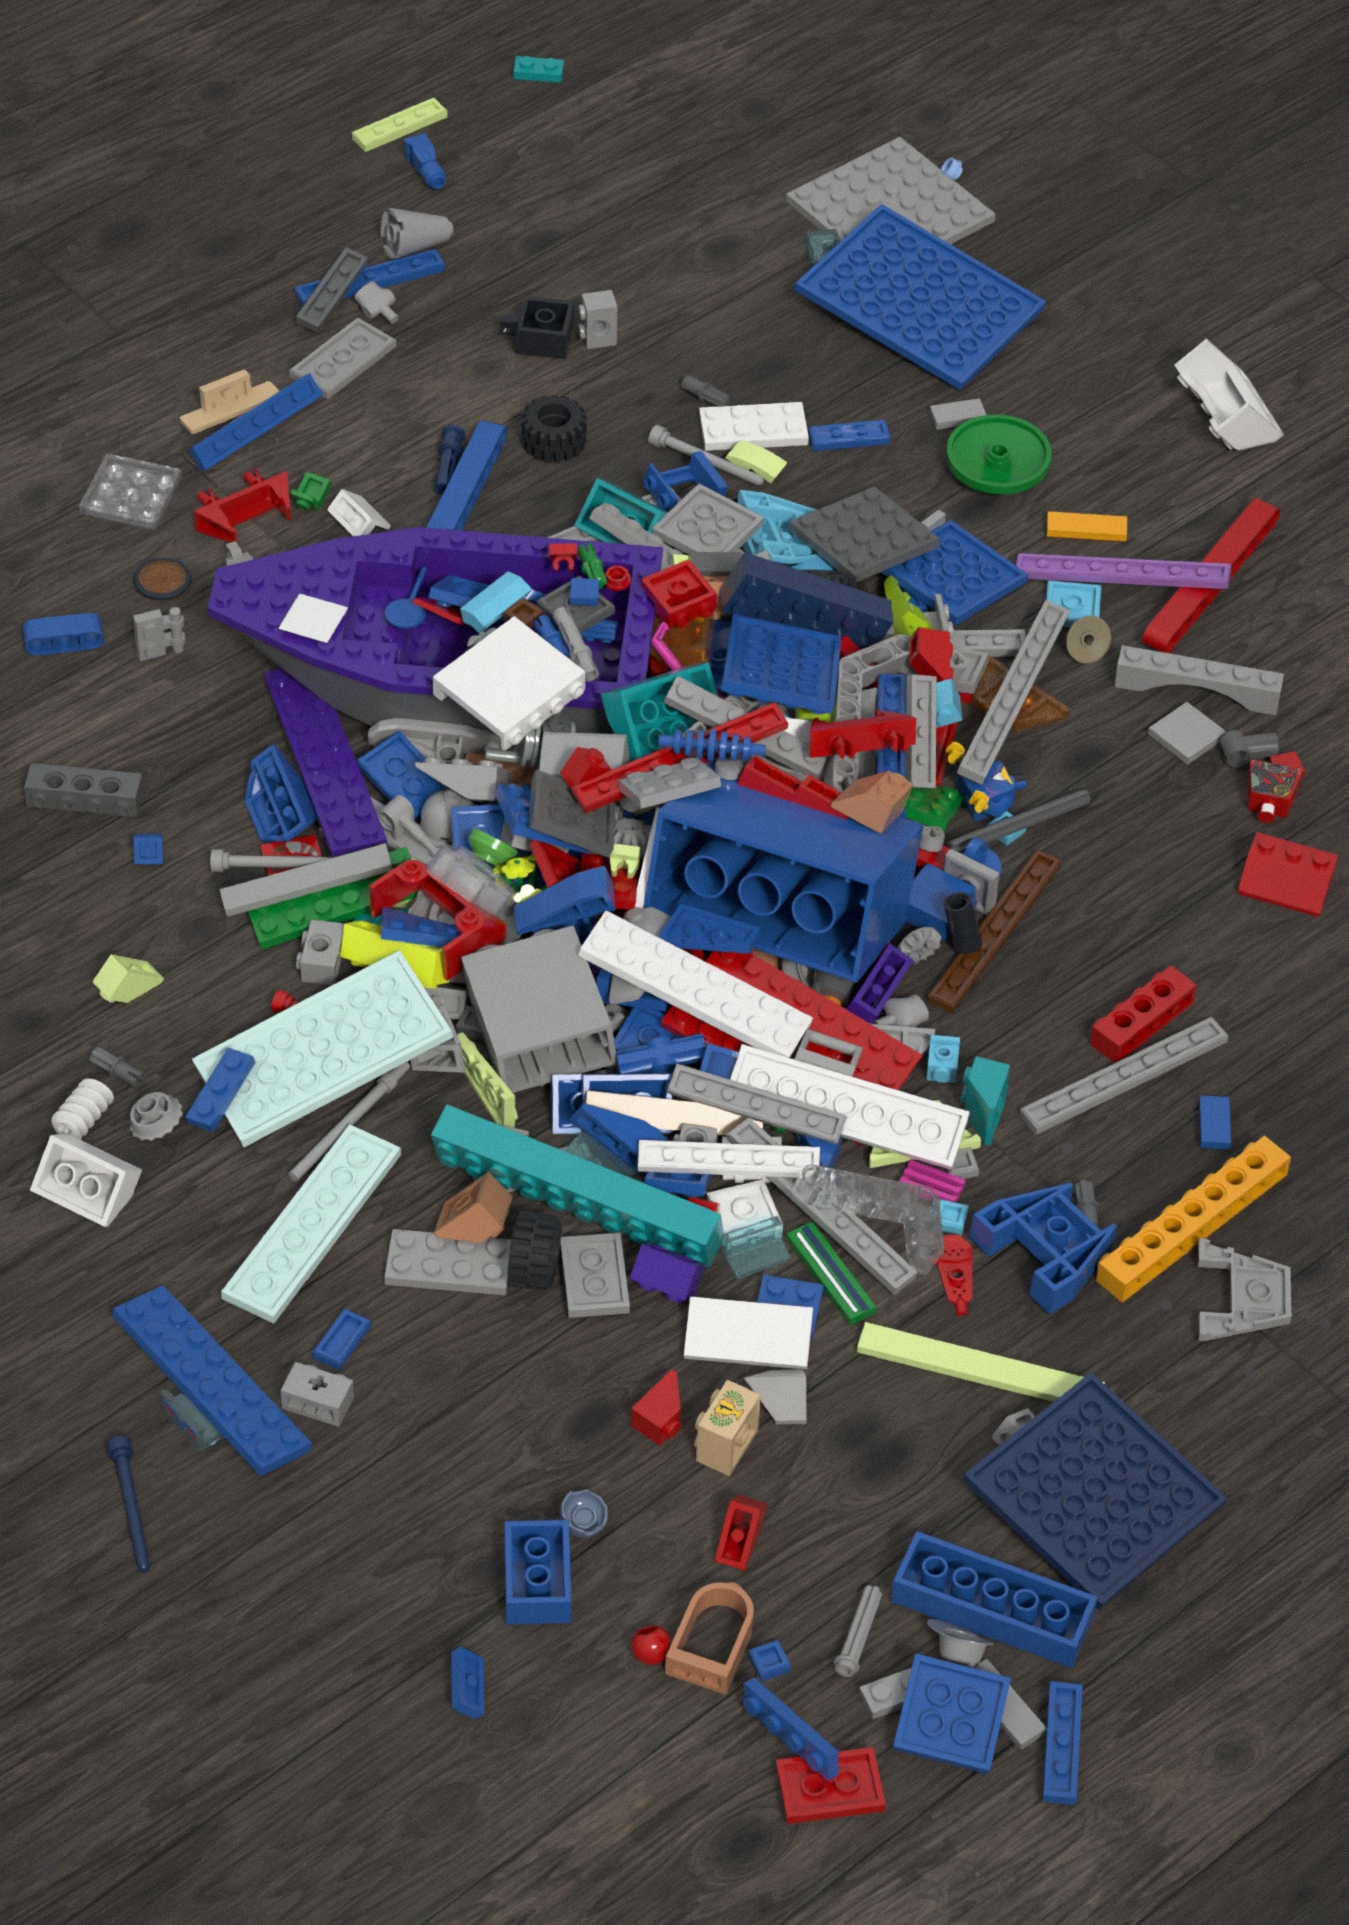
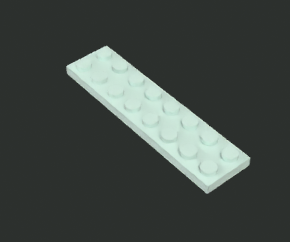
M349 1124L221 1291L222 1299L271 1323H275L401 1156V1148Z

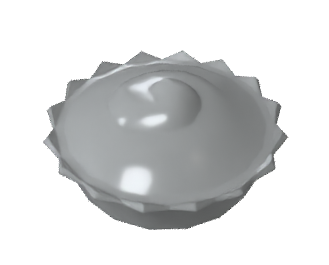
M162 1092L146 1094L132 1107L129 1130L133 1132V1137H139L141 1141L145 1139L153 1141L155 1138H163L166 1133L172 1132L173 1127L179 1124V1118L183 1115L181 1112L182 1105L178 1103L177 1098Z

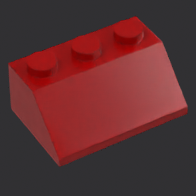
M1256 832L1237 894L1320 917L1334 879L1338 855Z

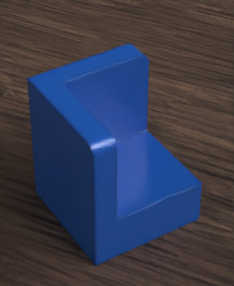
M708 1043L700 1071L730 1080L739 1052Z

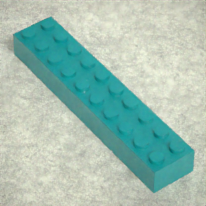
M448 1104L444 1108L431 1134L437 1158L443 1165L450 1168L460 1167L465 1169L469 1175L478 1179L487 1172H490L506 1190L509 1188L517 1190L523 1197L532 1201L536 1199L542 1200L556 1211L562 1212L566 1210L574 1213V1216L583 1222L590 1223L594 1221L601 1224L608 1232L626 1234L632 1241L642 1245L652 1242L705 1263V1267L710 1268L724 1239L720 1213Z

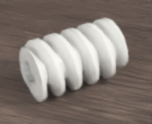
M82 1080L72 1092V1095L65 1100V1103L52 1116V1126L56 1133L69 1134L81 1140V1136H85L88 1133V1128L93 1127L95 1120L101 1117V1112H105L108 1109V1105L113 1103L114 1096L112 1091L97 1080Z

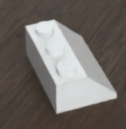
M69 1134L50 1135L30 1191L104 1227H108L131 1199L142 1169Z

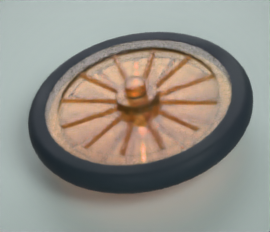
M171 558L149 560L137 569L134 576L136 589L145 597L154 600L176 598L183 594L191 583L189 569L182 562Z

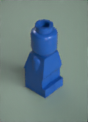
M426 133L405 138L404 157L406 161L412 162L414 170L421 175L426 185L434 189L442 188L446 182V174L441 165L436 162L434 145Z

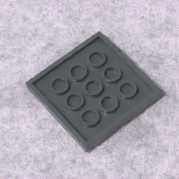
M875 486L790 521L789 530L838 571L851 573L856 576L857 582L938 548L940 539Z

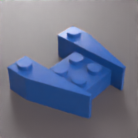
M602 866L578 872L515 905L516 934L519 935L531 931L535 934L544 929L559 930L574 925L582 946L598 923L594 915L616 910L614 884L606 867Z
M1071 1183L996 1200L973 1214L969 1238L988 1256H991L1017 1239L1036 1256L1044 1266L1034 1272L1029 1295L1049 1314L1075 1298L1098 1268L1097 1264L1101 1257L1112 1250L1117 1228L1113 1223L1101 1231L1071 1203L1070 1199L1073 1189Z

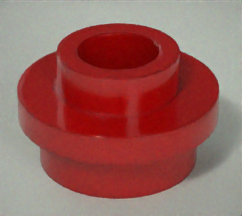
M612 566L605 573L607 579L605 586L608 589L622 591L630 586L631 576L623 566Z

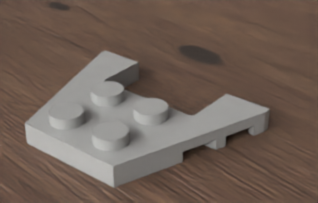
M1199 1238L1198 1267L1220 1268L1230 1271V1313L1199 1312L1198 1341H1207L1290 1324L1292 1317L1290 1267L1255 1255L1250 1258L1235 1253L1234 1248L1228 1247L1223 1249L1211 1245L1208 1239Z

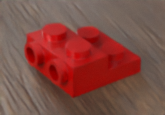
M689 559L641 579V587L655 603V612L668 625L669 629L675 626L684 628L692 619L699 616L707 618L717 609V592Z

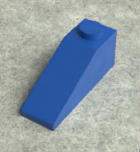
M586 1103L570 1117L575 1124L638 1175L642 1173V1171H638L639 1140L668 1141L658 1128L650 1125L645 1120Z

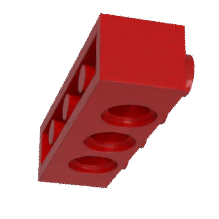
M1169 966L1162 973H1156L1148 984L1143 988H1137L1129 999L1123 1003H1118L1106 1017L1096 1020L1091 1028L1092 1037L1090 1045L1113 1063L1124 1059L1194 1003L1197 984L1172 966Z

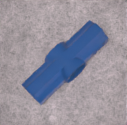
M703 1034L673 1040L669 1037L654 1038L649 1040L644 1046L616 1051L619 1073H670L675 1070L676 1064L686 1065L703 1061L706 1045Z

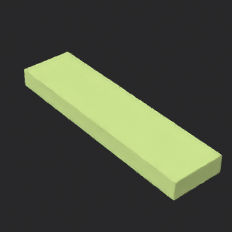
M432 98L352 132V139L367 152L447 118V110L435 98Z

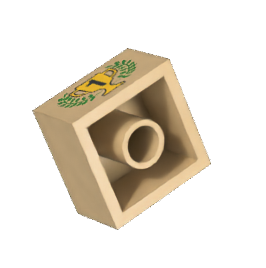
M729 1380L725 1382L721 1390L716 1389L709 1403V1409L706 1413L701 1412L695 1423V1429L698 1430L694 1442V1447L697 1448V1462L728 1476L731 1475L758 1432L760 1394Z

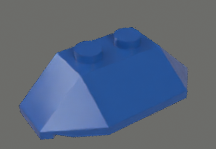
M274 744L251 761L250 768L252 771L248 779L245 803L259 837L264 843L288 842L309 827L317 818L302 780Z

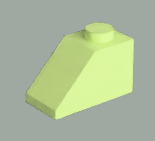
M111 954L93 980V983L100 989V995L107 1001L128 1003L161 984L164 978L147 961Z

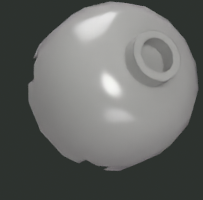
M454 790L435 792L426 800L422 808L420 828L427 836L434 840L441 841L442 837L450 839V843H453L450 808L474 806L471 800Z

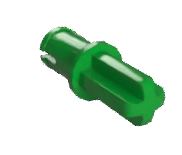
M586 543L588 552H586L584 545H581L577 553L582 561V571L589 579H599V589H602L603 585L607 584V579L603 572V562L597 557L592 544Z

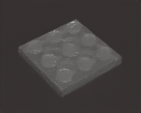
M106 453L79 505L80 514L155 530L182 478L181 469Z

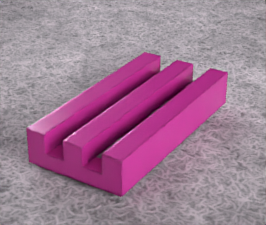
M910 1160L908 1168L905 1169L903 1177L899 1180L898 1187L937 1202L941 1199L957 1203L965 1187L966 1180ZM937 1189L946 1191V1192L951 1193V1194H953V1195L947 1194V1193L942 1192V1191H939V1190H937Z

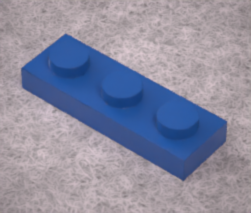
M231 1048L226 1049L185 1118L188 1124L211 1132L215 1131L256 1063L252 1055Z

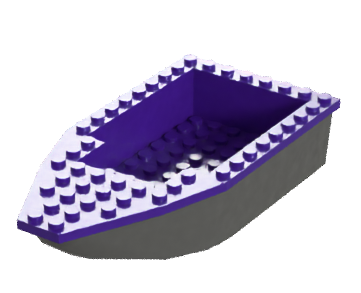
M425 527L339 538L217 568L208 605V615L237 629L262 654L319 698L329 703L331 707L370 726H374L382 720L405 718L462 724L481 730H491L451 697L447 696L441 701L433 695V676L476 644L468 647V640L472 636L479 635V633L471 625L457 624L427 609L426 618L419 626L407 629L398 628L387 622L385 618L386 607L395 600L409 599L422 567H426V572L415 598L431 599L428 598L431 587L449 574L491 585L508 571L520 576L532 590L549 594L571 581L572 578L580 576L583 579H589L582 571V561L578 553L577 561H574L573 572H569V565L566 562H560L558 564V572L555 573L553 561H549V544L577 543V550L581 545H584L586 552H588L586 543L594 546L597 557L603 562L604 574L612 566H623L631 576V583L627 589L622 591H612L605 585H603L602 589H599V593L615 606V613L604 620L618 622L617 637L612 643L601 642V639L596 638L594 641H588L582 637L584 643L592 651L591 657L599 671V676L593 681H585L583 694L571 700L564 707H568L569 720L575 722L576 733L614 734L606 716L601 694L647 679L655 619V603L641 587V579L661 571L663 547ZM299 594L348 607L327 643L278 629ZM496 621L488 628L498 629L500 626L506 623V621ZM533 626L531 630L537 633V630ZM563 639V644L565 645L567 651L570 653L569 648Z

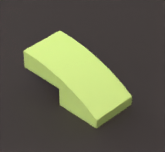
M739 440L726 456V459L731 463L747 470L752 469L770 484L787 464L786 461L765 448L743 440Z

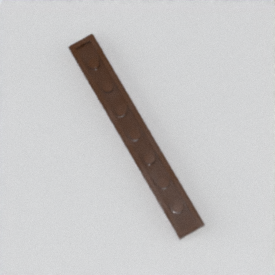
M1038 849L1034 852L979 926L983 942L980 949L970 954H958L928 994V1003L953 1014L1060 869L1062 860Z

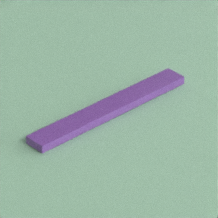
M1018 553L1016 566L1028 574V579L1228 589L1231 575V564L1024 553Z

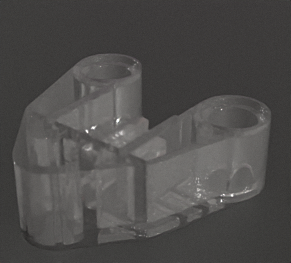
M441 845L425 869L432 877L471 903L497 917L503 915L517 894L502 876L473 852L460 845L455 852Z

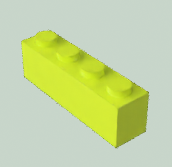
M363 920L344 923L340 957L351 960L352 965L370 966L400 950L424 988H437L439 984L449 983L450 979L447 981L443 978L442 947L381 939V926Z

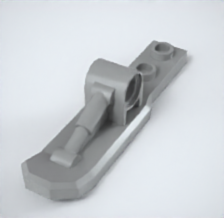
M393 718L379 721L368 731V742L373 747H377L400 730L424 758H439L442 761H446V759L463 760L464 754H485L486 749L502 750L501 737L493 731L481 730L462 724ZM519 743L512 745L505 751L518 752Z
M397 795L386 805L371 797L387 838V849L394 851L407 846L411 859H416V861L442 869L449 875L455 873L453 846L442 839L437 841L427 836L420 828V825L414 822L413 806L405 797Z

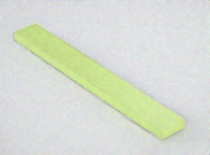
M865 1322L857 1347L858 1353L1052 1402L1056 1401L1084 1378Z

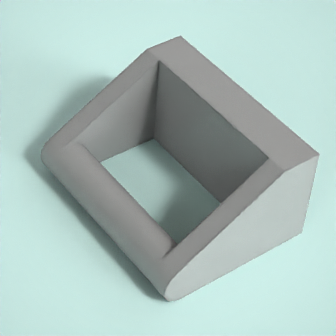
M807 1029L795 1060L853 1077L863 1047ZM812 1042L853 1056L851 1063L847 1064L806 1049L808 1043Z

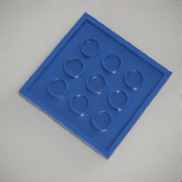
M951 520L931 531L940 538L938 548L881 572L887 577L892 575L898 581L899 586L934 611L935 594H941L943 605L948 604V621H952V624L955 626L1024 585L1028 579L1026 572Z

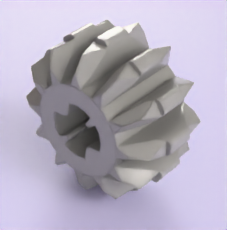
M622 817L621 820L615 819L614 844L640 847V858H644L651 826L645 824L644 820H635L634 817L631 819Z

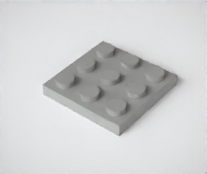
M698 484L652 528V534L659 536L663 542L688 555L690 552H736L764 525V517Z

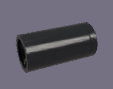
M955 892L948 895L943 901V906L954 948L961 954L973 953L980 949L983 942L971 896L965 892Z

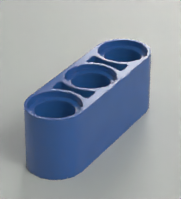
M94 613L31 619L25 622L22 628L25 650L31 655L91 650L100 647L104 643L102 621L100 616Z

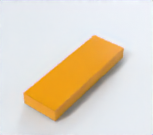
M1048 512L1047 537L1126 542L1127 516Z

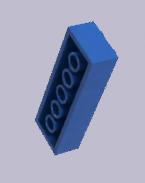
M916 1531L893 1580L891 1602L1073 1668L1094 1620L1098 1597Z

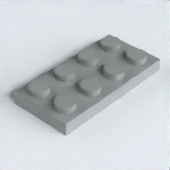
M392 1229L385 1272V1285L506 1295L511 1239H492L489 1237L481 1243L438 1238L434 1232Z

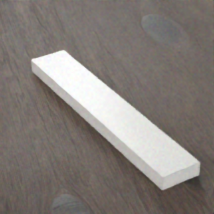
M639 1140L638 1171L819 1179L820 1147Z

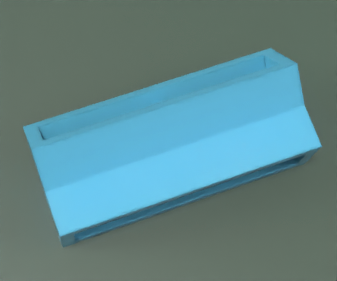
M508 571L460 608L463 622L471 625L478 633L484 631L504 616V612L522 597L525 599L532 589L520 576Z

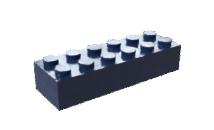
M747 552L743 553L720 589L721 607L724 613L730 615L738 614L841 636V638L847 635L860 650L881 642L894 623L891 600Z

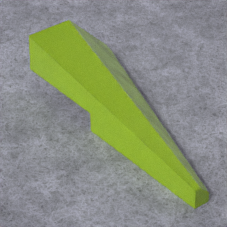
M890 575L884 582L887 599L891 600L895 636L901 634L911 637L918 627L935 630L919 607L908 602L911 597L905 591L902 593L898 581Z

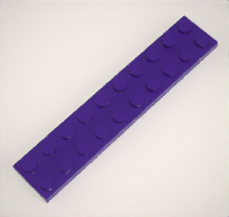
M283 669L264 672V681L331 857L342 856L385 843L387 846L386 835L336 709Z

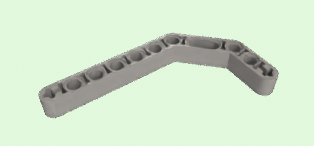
M901 634L893 636L843 657L839 661L835 704L830 723L860 719L862 688L877 682L878 674H896L900 672L907 675H919L909 664L910 636ZM953 650L950 659V668H953L954 672L952 680L954 685L959 681L968 663L967 658L956 650ZM873 662L878 663V665L875 666L867 665ZM856 752L852 759L844 755V760L839 755L828 756L825 761L824 783L843 792L854 780H857L859 752Z

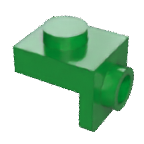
M307 471L298 490L292 489L290 495L297 507L309 511L311 508L319 512L332 483L326 478Z

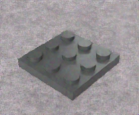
M536 769L532 777L529 828L534 829L540 834H548L561 839L567 844H574L585 848L593 854H601L609 858L614 849L615 802L584 814L572 794L571 788L564 779Z

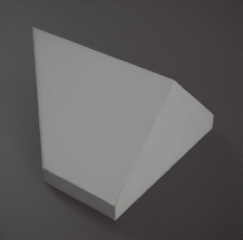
M443 1004L438 1010L452 1030L454 1037L411 1059L413 1071L463 1073L466 1070L460 1040L445 1004Z
M803 1369L769 1370L744 1378L752 1390L761 1395L760 1401L774 1418L775 1424H806V1375Z

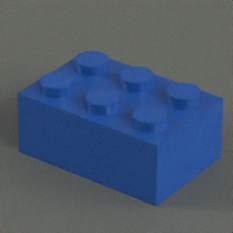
M569 1520L505 1521L506 1624L571 1623Z

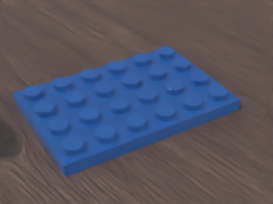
M733 614L721 691H725L727 694L735 697L742 695L753 697L755 700L764 703L770 701L782 703L783 706L788 708H806L816 714H832L835 704L841 636Z

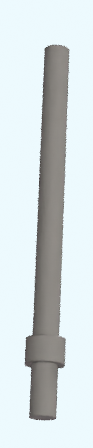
M405 1062L390 1072L384 1073L377 1080V1085L288 1173L289 1177L297 1182L336 1143L349 1124L353 1126L385 1093H390L398 1085L397 1081L410 1069L409 1063Z

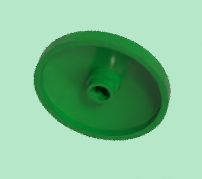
M983 415L965 421L952 432L947 443L946 459L951 472L965 485L985 493L1014 494L1028 490L1044 479L1051 464V446L1043 432L1023 419L1008 415Z

